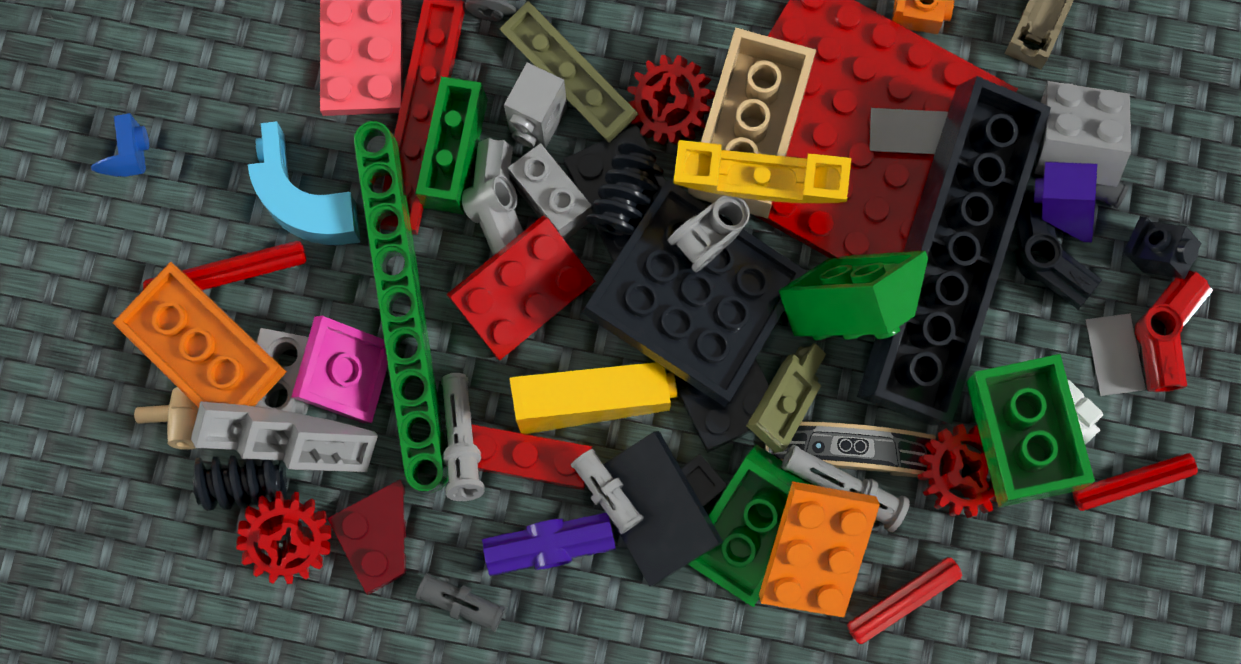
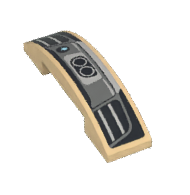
M802 421L787 449L774 453L765 444V450L783 461L790 447L796 445L801 450L834 465L836 468L890 472V475L918 477V474L927 471V466L918 461L919 457L931 455L925 444L932 439L936 440V436L886 427Z

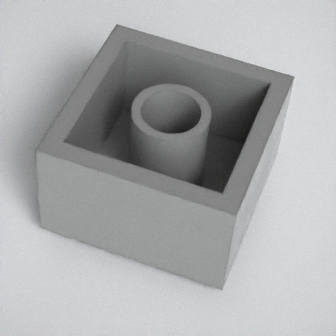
M1047 81L1040 103L1050 106L1051 110L1035 158L1034 174L1044 175L1045 162L1097 164L1096 184L1117 187L1131 154L1130 94Z

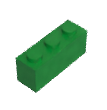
M441 76L415 193L423 208L464 215L462 194L470 186L488 102L481 82Z

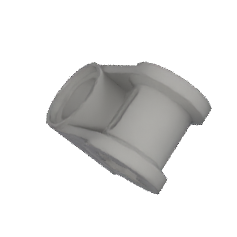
M724 195L700 214L687 220L667 241L681 249L693 263L691 268L696 273L734 241L749 221V207L741 198ZM722 214L730 218L733 226L724 224L720 220L719 215Z

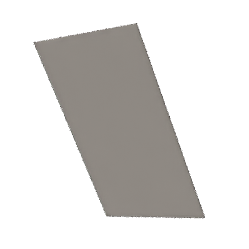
M871 108L870 151L935 154L948 112Z
M1131 313L1085 319L1100 396L1146 390Z

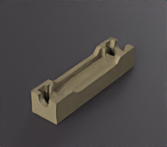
M1028 0L1004 54L1042 70L1074 0ZM1022 34L1026 35V40L1038 45L1043 42V48L1038 50L1027 48L1023 41L1020 40Z

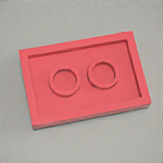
M320 0V111L322 115L399 113L403 97L402 0Z

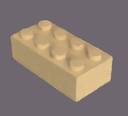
M735 27L701 142L722 144V150L786 156L816 49ZM688 188V193L696 199L711 203L724 196ZM741 198L749 207L750 214L768 219L773 201Z

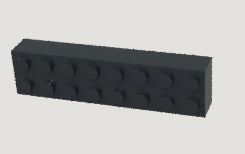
M978 76L956 86L903 251H926L928 256L916 313L913 318L900 326V332L896 335L884 339L875 338L857 394L858 398L931 426L952 424L1051 110L1050 106Z

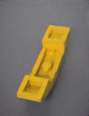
M679 140L674 184L714 194L763 201L789 203L847 202L851 158L808 154L807 159L747 153L722 150V144Z

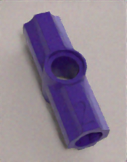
M607 513L565 522L564 519L542 521L527 526L526 530L482 539L485 562L490 577L534 567V570L558 567L571 563L574 558L591 556L592 554L605 553L616 549Z

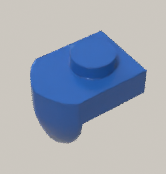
M130 113L114 116L118 155L99 160L91 165V169L97 173L118 177L144 174L146 170L144 151L149 150L147 130L145 126H140Z

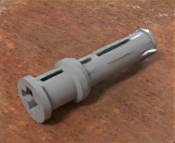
M450 373L441 379L448 447L442 455L444 465L448 466L449 484L446 486L445 491L447 498L454 501L474 500L481 497L485 492L484 484L479 480L478 472L481 452L473 443L468 392L469 381L468 377L463 373Z
M796 445L790 447L781 465L783 470L789 471L813 485L849 492L853 488L855 493L877 496L879 503L887 506V508L882 509L879 507L875 520L883 523L884 529L889 532L897 530L908 512L909 498L903 495L896 497L879 488L877 481L873 479L861 481L836 468L834 465L801 450ZM815 468L839 482L835 484L810 471V469Z

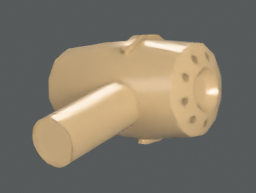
M178 387L172 390L169 405L145 406L135 409L134 416L138 424L167 422L169 446L178 449H196L191 436L199 408Z

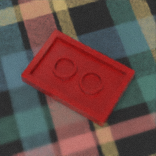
M541 216L446 295L498 360H501L596 281L548 217Z

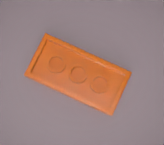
M172 262L112 322L198 408L201 401L255 407L287 372Z

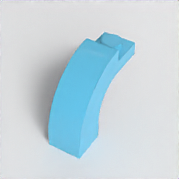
M277 121L261 123L262 138H256V152L260 163L248 164V170L255 192L270 215L285 230L312 243L323 245L360 243L357 203L351 192L314 195L296 188L289 180L285 134Z

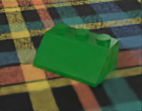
M926 251L850 255L840 258L830 257L778 290L793 335L812 336L814 340H822L838 335H843V338L846 340L855 339L863 335H875L876 339H884L896 335L900 332V326L915 316L928 261Z

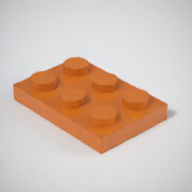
M792 481L759 592L761 604L844 618L880 506L877 496Z

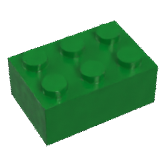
M1061 354L973 373L966 384L998 508L1083 490L1095 482Z

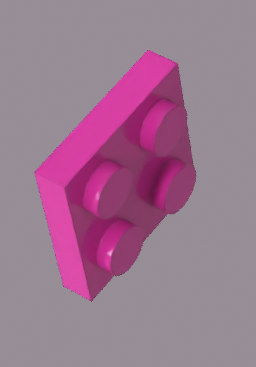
M324 316L314 317L291 398L361 423H372L388 367L384 339Z

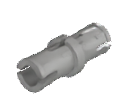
M593 449L588 450L571 463V467L576 470L592 492L591 500L595 505L600 503L619 529L620 534L627 532L643 519V516L638 513L621 490L622 482L619 478L613 479Z

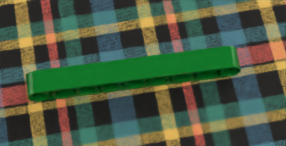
M369 121L357 129L354 135V146L404 472L407 482L412 488L426 493H434L441 490L447 484L449 479L448 466L444 465L442 457L446 447L399 147L396 138L384 124L377 121ZM384 136L386 138L385 145L380 151L375 153L367 151V145L373 137ZM379 177H392V184L386 192H374V183ZM385 217H398V226L395 231L390 234H382L380 232V224ZM395 256L404 257L405 266L399 274L388 275L386 272L387 262ZM400 297H409L411 300L409 312L404 316L395 317L392 312L394 302ZM406 338H415L418 343L416 353L410 358H401L398 352L400 343ZM413 379H421L424 384L422 396L416 400H408L405 395L407 383ZM427 420L431 427L429 437L423 442H415L411 435L413 425L417 421ZM432 461L437 468L436 479L428 485H423L418 479V469L423 463Z

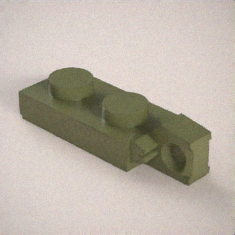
M816 343L806 347H799L795 354L788 355L782 362L747 424V427L774 453L787 449L821 387L815 373L826 353Z

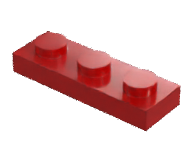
M472 424L473 443L481 452L478 471L585 490L586 484L576 470L571 467V463L592 449V446Z

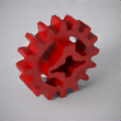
M661 55L659 66L650 60L647 61L646 68L648 72L645 75L639 72L634 74L635 78L639 81L638 86L627 88L629 93L635 95V100L628 103L639 114L631 123L637 126L643 125L640 134L647 138L654 135V141L664 145L668 138L670 143L678 145L682 134L691 140L695 139L693 128L699 126L705 129L706 122L702 117L704 113L709 114L711 107L706 105L707 100L715 97L714 91L705 89L711 78L704 73L699 74L701 66L693 61L687 65V59L679 55L676 56L674 62L670 57ZM689 82L691 83L694 91V98L690 95L688 91ZM676 96L674 103L666 104L667 97ZM648 103L653 110L652 117L648 110ZM685 116H687L683 121H681V122L679 123V120H680V119H682V118H684Z
M964 424L953 427V435L947 428L937 433L939 441L932 439L925 444L931 455H923L918 460L921 464L927 466V471L918 474V479L928 480L930 484L923 491L924 496L935 494L938 497L934 505L936 509H940L947 504L950 505L949 516L952 517L960 515L962 509H964L967 518L977 516L978 508L983 514L992 511L991 501L997 503L991 477L989 484L986 481L989 469L978 426L972 427L968 434ZM966 444L977 448L982 453L970 451ZM942 458L945 463L942 475L940 476L939 467ZM968 465L971 472L963 478L959 470ZM949 489L961 491L964 497L969 499L957 497Z
M276 491L275 501L269 502L267 498L261 496L259 497L258 510L250 506L245 509L246 520L239 521L237 533L241 536L237 537L236 548L237 550L244 551L241 561L243 565L255 563L253 569L255 577L266 571L269 573V583L274 584L278 575H282L285 577L287 584H292L293 574L299 573L305 580L309 578L310 565L321 569L323 566V557L321 555H329L330 542L327 540L331 538V526L324 525L327 522L324 510L314 513V499L311 498L305 504L299 503V492H294L290 500H284L282 492ZM299 519L303 520L309 527L302 526ZM290 527L289 535L286 537V540H283L282 546L279 548V541L286 534L287 528ZM260 548L265 549L269 556L264 554Z

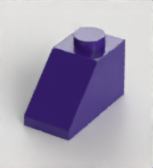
M1045 162L1044 178H1036L1034 203H1042V220L1082 242L1092 243L1097 164Z

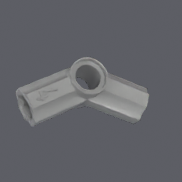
M487 138L478 142L473 186L463 191L462 205L466 215L473 222L480 223L494 256L521 234L523 229L514 210L517 205L516 190L509 180L508 167L511 165L513 147L505 140Z

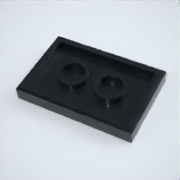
M659 431L652 432L603 464L613 479L619 478L623 484L621 490L638 513L643 516V519L638 524L620 535L649 586L659 583L723 543L722 538Z

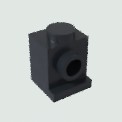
M1140 216L1124 249V253L1143 273L1185 279L1192 263L1197 259L1202 243L1187 226L1151 222L1147 217Z

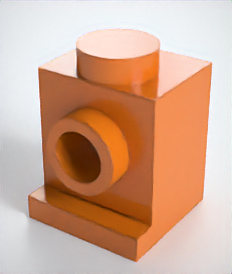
M895 0L891 20L909 30L938 35L943 21L950 22L954 0ZM922 2H927V3H932V4L926 5V4H923Z

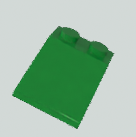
M757 444L745 457L709 515L723 543L688 564L752 607L755 606L760 598L759 592L792 481L813 485L797 475L781 468L783 461Z

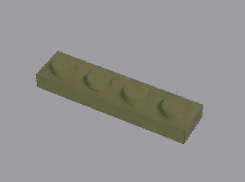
M529 1L500 28L508 39L536 67L564 79L566 99L609 143L639 115Z

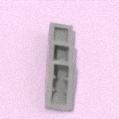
M203 401L200 402L191 436L195 448L234 449L239 452L242 459L283 460L286 467L293 470L367 472L378 438L375 431L333 420L282 410Z

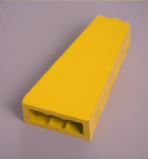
M657 362L510 378L516 422L522 434L670 411V398L677 397L674 373H666L665 368Z

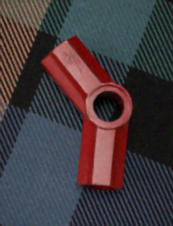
M1189 270L1185 279L1174 278L1150 309L1138 319L1135 325L1134 333L1142 348L1148 391L1155 393L1170 392L1187 387L1180 333L1184 325L1213 291L1208 281L1197 272ZM1151 319H1158L1163 322L1167 330L1165 336L1155 333L1151 327Z

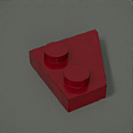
M401 479L327 518L367 595L406 575L404 540L406 538V520L404 519L405 486Z

